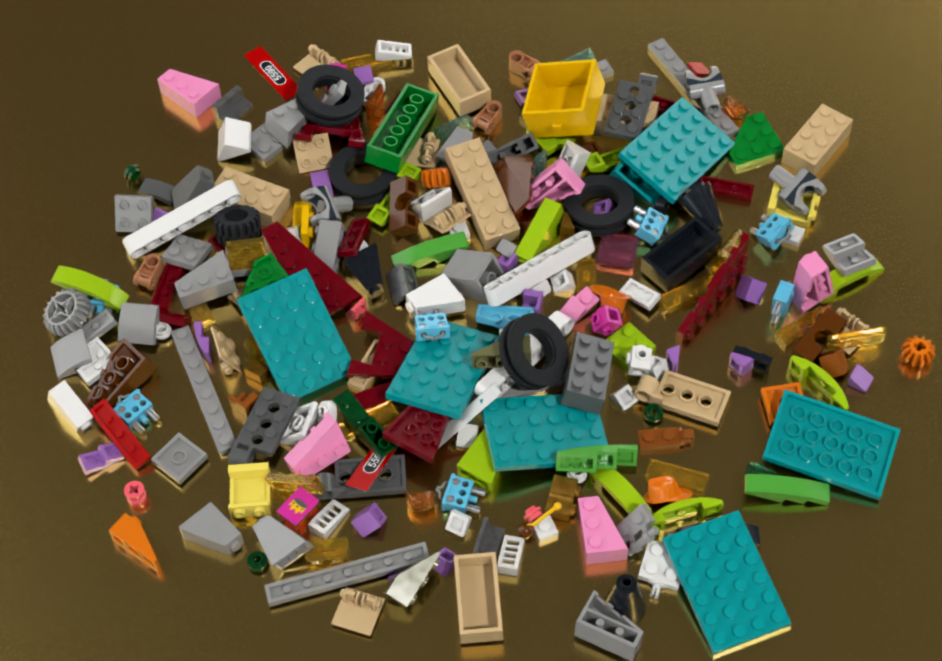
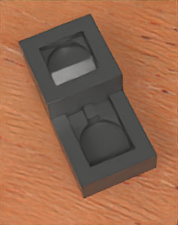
M145 178L138 190V194L153 196V201L156 198L172 206L171 190L175 186L159 180Z

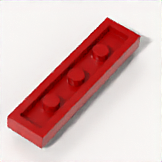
M105 398L89 410L135 470L140 469L152 458Z

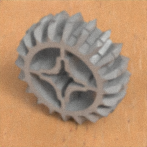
M71 287L69 290L62 288L61 292L56 291V295L54 297L51 296L50 302H46L48 306L43 309L45 311L42 315L44 318L43 323L47 330L54 335L65 337L79 328H83L82 325L84 322H87L86 318L90 316L91 302L83 292Z

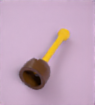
M554 503L550 510L533 523H521L517 527L518 531L528 540L534 534V526L555 510H560L562 507L561 503Z

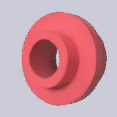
M533 505L525 511V521L528 520L531 523L543 515L541 506L536 508Z

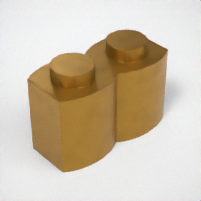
M554 474L545 513L556 502L561 503L562 507L560 510H555L551 513V518L569 521L570 516H575L577 504L573 503L575 498H579L581 486H578V479Z

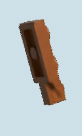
M682 427L638 430L637 433L640 451L676 449L685 445L686 442H694V430L682 429Z

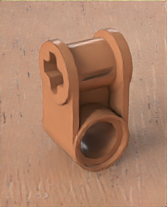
M519 50L512 51L509 54V70L530 81L535 63L540 62Z
M497 100L489 101L474 117L472 126L484 130V133L489 135L503 118L501 103Z
M152 253L145 257L134 275V285L147 287L150 291L154 290L164 270L163 263L158 254Z

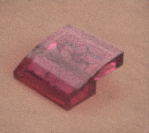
M617 233L601 236L596 263L633 269L639 237Z

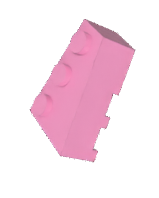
M169 69L157 79L161 93L196 118L222 98L218 83Z
M560 157L530 181L532 197L531 202L526 208L531 210L540 207L545 197L555 201L565 199L573 194H580L585 183Z
M816 251L804 255L798 262L793 284H795V295L792 299V302L802 314L834 293L829 267Z
M328 412L323 415V420L316 427L313 426L310 429L311 433L303 441L300 440L284 457L291 473L300 483L351 452L337 421Z
M599 496L578 498V516L586 565L627 560L628 548Z

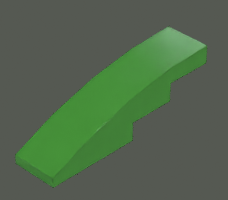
M459 232L414 245L392 255L391 258L394 267L400 262L412 267L416 266L419 269L433 261L438 264L452 257L457 249L466 250L470 246L465 233Z
M596 445L557 451L556 471L596 473V469L616 470L617 465L637 466L638 445Z
M745 475V494L780 503L784 500H789L801 504L810 501L827 505L830 502V488L827 483L779 475Z

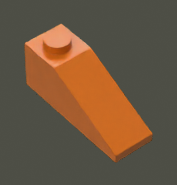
M124 513L109 529L112 540L159 571L161 569L141 526L142 522L133 515L131 517Z

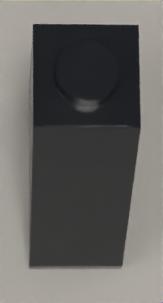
M376 243L360 250L357 256L347 257L343 260L345 272L367 301L377 298L384 292Z

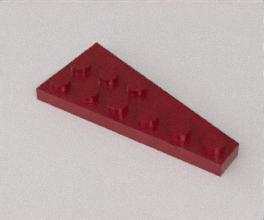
M408 405L382 432L383 438L432 464L450 417Z

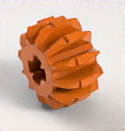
M447 167L423 170L421 172L423 187L438 188L449 186L451 184L450 170Z
M916 335L913 339L908 337L901 348L902 358H905L906 364L912 363V368L916 365L920 369L924 365L928 366L935 357V345H931V339L925 340L924 335L921 338H918Z

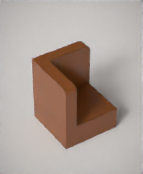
M842 348L824 352L818 358L822 369L832 378L842 376L850 370Z
M242 392L237 398L232 394L228 398L231 407L248 418L259 395L255 392H252L250 395Z

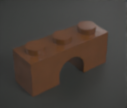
M406 175L390 182L389 232L402 238L418 232V214L409 211L408 207L413 200L418 198L419 181Z
M828 307L824 312H819L812 326L809 325L804 330V336L793 343L791 347L792 356H798L816 364L819 360L818 358L823 354V347L818 345L815 340L825 337L834 342L844 331L847 320Z

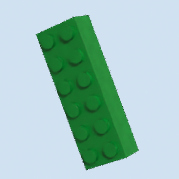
M406 83L368 143L365 162L399 174L437 111L439 94Z

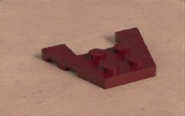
M359 117L353 122L339 127L323 126L312 121L310 124H305L301 132L297 131L295 133V140L311 142L315 133H328V135H339L342 138L349 137L348 146L365 147Z
M366 312L361 330L380 335L371 365L351 359L346 377L363 376V378L382 377V379H394L414 341L371 313Z

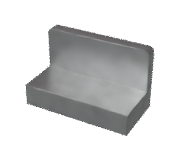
M236 85L214 103L212 108L214 116L223 122L225 117L240 119L253 108V103L244 98L242 88Z
M399 262L386 274V280L395 305L401 303L406 298V294L419 287L412 266Z
M484 517L473 554L496 552L497 559L505 528L489 525L488 517Z

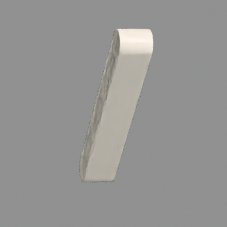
M227 180L123 239V245L131 259L138 258L212 217L219 210L237 203L242 196L235 182Z
M578 232L486 284L483 289L489 306L496 307L524 292V289L535 286L594 252L595 246L591 232Z
M555 311L548 317L558 326L564 337L570 333L575 324L573 318L560 311ZM530 334L532 366H534L545 356V352L538 339ZM504 367L493 368L476 384L474 393L480 396L495 383L501 392L497 397L500 398L516 382L508 375Z

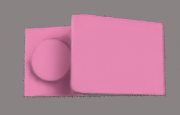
M586 286L576 296L572 295L560 312L573 318L575 323H577L600 299Z

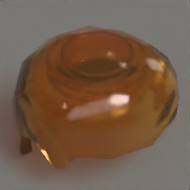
M732 96L724 100V110L731 119L739 121L751 113L740 101H734Z
M433 491L405 493L408 507L416 512H426L432 509L437 502L436 492L433 493Z

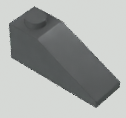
M532 132L487 153L493 167L495 162L501 160L504 156L532 154L538 151L539 146Z

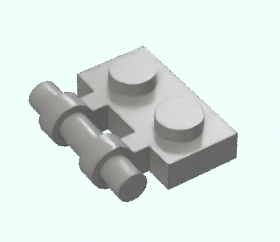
M647 504L638 506L616 526L625 544L630 546L628 548V556L639 553L646 543H651L655 539V535L659 533V529L656 526L650 527L655 522V519Z

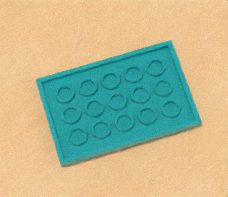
M681 97L619 153L618 157L673 205L679 196L685 193L686 189L693 186L731 150L735 142L687 100Z
M307 268L236 300L280 392L302 398L346 377L351 362L350 355Z
M448 322L450 325V338L437 339V341L415 340L386 391V399L460 420L474 394L476 384L481 380L487 369H473L471 353L498 342L500 337Z
M785 389L762 460L879 501L901 429Z
M562 394L496 398L481 411L494 471L556 467L557 451L608 445L600 413L597 415L562 405Z
M739 510L662 538L663 545L713 655L786 628L792 624Z

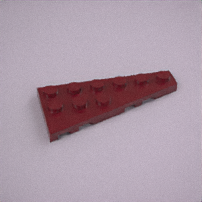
M278 221L261 230L277 261L288 276L307 268L330 316L363 298L360 293Z
M742 233L739 246L732 248L727 263L723 262L707 285L708 290L705 296L698 298L694 312L690 311L678 328L676 342L683 345L686 340L692 338L697 326L701 327L706 315L714 311L716 303L724 299L726 291L729 288L732 289L737 278L745 273L747 269L745 265L749 257L747 252L750 235L747 233Z

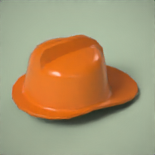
M598 284L590 286V290L599 295L601 307L607 305L619 308L620 315L623 313L627 299L632 298L631 295L619 292L608 286Z
M660 476L648 480V492L644 495L643 499L650 504L677 502L691 498L693 493L687 488L679 487L674 478Z

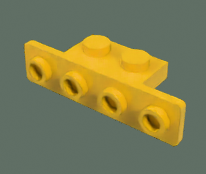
M305 201L294 202L293 226L301 225L302 243L310 250L311 238L314 237L313 226L311 227L310 218L314 216L312 204Z

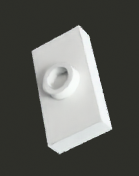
M632 278L619 291L631 295L632 298L628 300L648 311L661 299V295L658 292Z

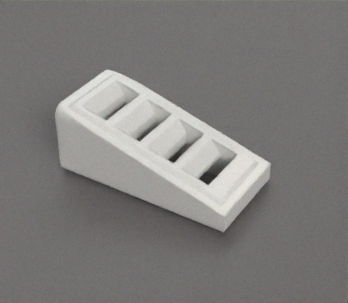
M377 40L375 47L376 61L411 59V44Z
M333 499L308 524L309 531L326 541L350 509ZM334 506L340 509L341 512L338 513L333 510ZM329 513H332V514L335 515L336 517L333 518V517H331V516L328 515V514H329ZM326 518V519L330 520L331 522L328 523V522H326L324 519Z
M510 535L504 536L497 564V573L518 576L525 538ZM508 541L519 543V546L508 544ZM507 548H510V549H516V550H518V551H517V552H514V551H508V550H506V549H507ZM505 554L516 556V558L505 557ZM504 561L514 562V565L504 563Z

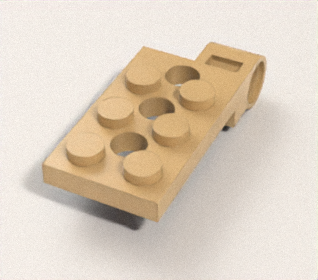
M666 370L660 385L659 381L653 376H641L634 395L645 403H656L663 409L718 427L731 396V391ZM670 387L674 391L672 393H666L663 389ZM690 394L692 398L687 400L682 395ZM708 400L711 404L704 406L701 404V401Z

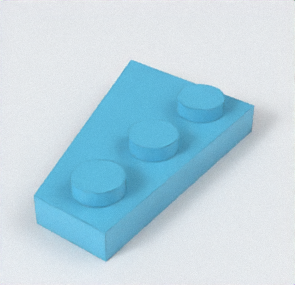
M478 304L476 322L504 329L510 321L528 313H535V307L503 305L491 307L485 304Z

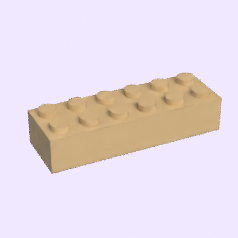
M480 137L445 148L446 163L463 202L467 206V211L472 214L470 218L484 250L497 247L502 238L510 242L519 239L520 227Z

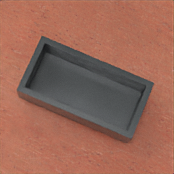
M580 332L576 333L570 349L561 398L562 405L599 415L605 402L614 342Z

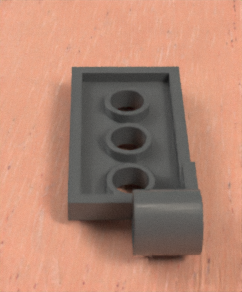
M641 72L637 83L619 80L604 128V135L633 141L642 133L650 104L657 89L659 76ZM632 90H637L640 93L637 95H632L630 92ZM627 105H634L635 108L632 109V110H629V109L626 108V106H627ZM627 119L630 123L622 124L621 121Z
M264 387L230 450L228 464L253 463L254 452L273 457L300 404V398ZM272 407L279 408L275 413L269 411ZM264 423L271 424V426L268 428L261 427V425ZM258 438L263 440L260 444L253 443Z
M405 454L392 455L367 492L345 485L347 482L340 480L345 475L351 477L364 458L335 461V475L323 472L315 476V496L321 500L407 494ZM384 472H389L391 474V476L387 479H383L380 477L381 474Z

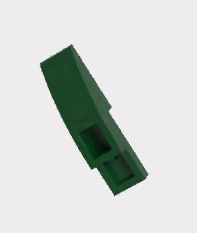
M349 389L332 399L338 411L344 417L343 421L378 457L382 459L398 447L383 438V427L374 416L370 417Z

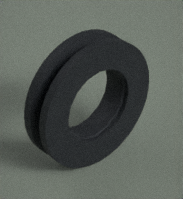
M328 64L317 65L306 70L299 79L296 91V103L302 114L309 120L328 127H339L353 122L359 116L365 98L364 87L356 75L343 67ZM340 80L347 83L344 93L347 101L340 105L322 103L313 94V90L321 86H332Z
M365 142L364 148L344 147L333 157L329 167L331 186L337 196L351 197L353 205L368 206L382 202L390 190V182L397 179V173L380 168L382 170L380 177L367 184H356L346 177L348 171L354 166L363 163L369 164L365 162L366 149L369 142Z
M590 175L581 178L585 183L582 192L577 195L567 196L564 199V211L568 213L575 230L578 232L590 231L591 236L602 237L616 234L628 226L627 221L630 218L633 219L635 199L632 189L624 181L609 175ZM593 197H606L616 202L618 206L611 212L594 214L583 209L581 205L587 199Z
M528 313L510 321L502 330L499 340L501 361L508 375L518 385L530 390H539L553 385L562 379L568 367V347L562 332L552 320L538 313ZM526 333L536 337L542 344L545 352V363L542 370L532 366L526 359L523 351V340Z

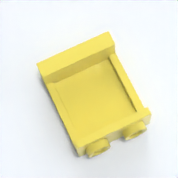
M774 182L766 215L771 216L772 213H776L785 218L789 217L794 225L810 228L811 221L816 219L817 210H814L815 206L819 207L821 196H818L816 193H805L802 195V201L810 210L804 216L793 211L778 199L777 195L783 188Z
M269 463L228 465L230 477V504H228L230 517H262L271 514V471Z

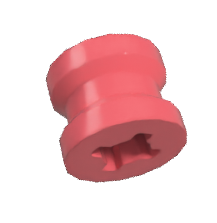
M131 481L124 488L127 501L132 506H139L146 501L147 493L141 482Z

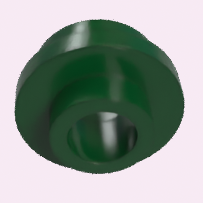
M137 164L127 166L124 170V177L130 181L135 180L141 174L140 167Z
M651 403L645 407L644 417L647 421L654 423L663 418L664 412L660 405Z
M261 551L252 552L247 558L248 567L253 571H262L268 564L266 554ZM255 559H261L259 562H254Z

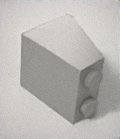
M457 249L441 275L445 274L459 293L462 292L463 296L489 305L483 288L486 284L505 273L493 253Z

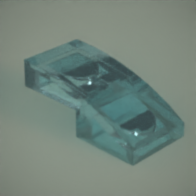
M542 150L533 159L535 168L531 170V173L534 175V178L536 174H540L546 168L547 150Z

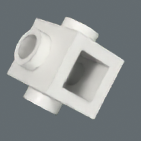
M633 345L631 352H627L626 364H629L628 375L641 377L649 374L650 368H653L655 356H652V348H647L644 345Z

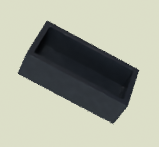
M695 216L641 258V271L668 293L720 253L722 238Z

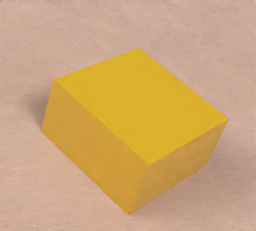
M596 59L535 63L522 110L523 119L534 138L594 134L605 82Z

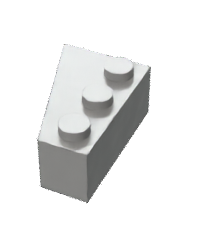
M296 99L266 112L265 129L288 148L293 141L292 139H295V133L297 131L301 132L303 126L310 124L312 121L302 114L297 106Z
M320 219V223L315 229L317 239L316 243L312 245V252L337 273L340 265L337 252L347 231L342 222Z
M223 250L174 283L183 309L237 291Z
M594 590L576 621L574 636L629 661H633L641 647L644 631L625 615L621 616L613 609L614 606L602 600L599 597V593Z

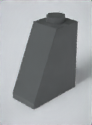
M197 165L171 190L174 209L214 187V178L211 170Z

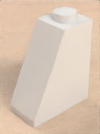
M442 274L406 294L405 306L408 312L414 315L417 310L418 313L420 310L422 315L428 312L435 314L434 310L437 309L438 311V308L441 310V313L449 314L464 311L465 299L447 276Z
M65 380L48 391V402L76 432L79 430L85 431L92 425L93 415Z

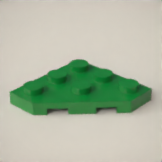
M762 111L746 116L734 141L735 145L729 152V159L735 169L739 170L783 155L785 147Z
M272 253L254 261L252 272L249 274L244 293L241 297L288 277V274Z

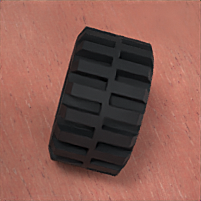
M233 205L219 210L214 215L216 240L225 247L240 248L249 246L258 241L262 236L260 213L254 207H249V205Z

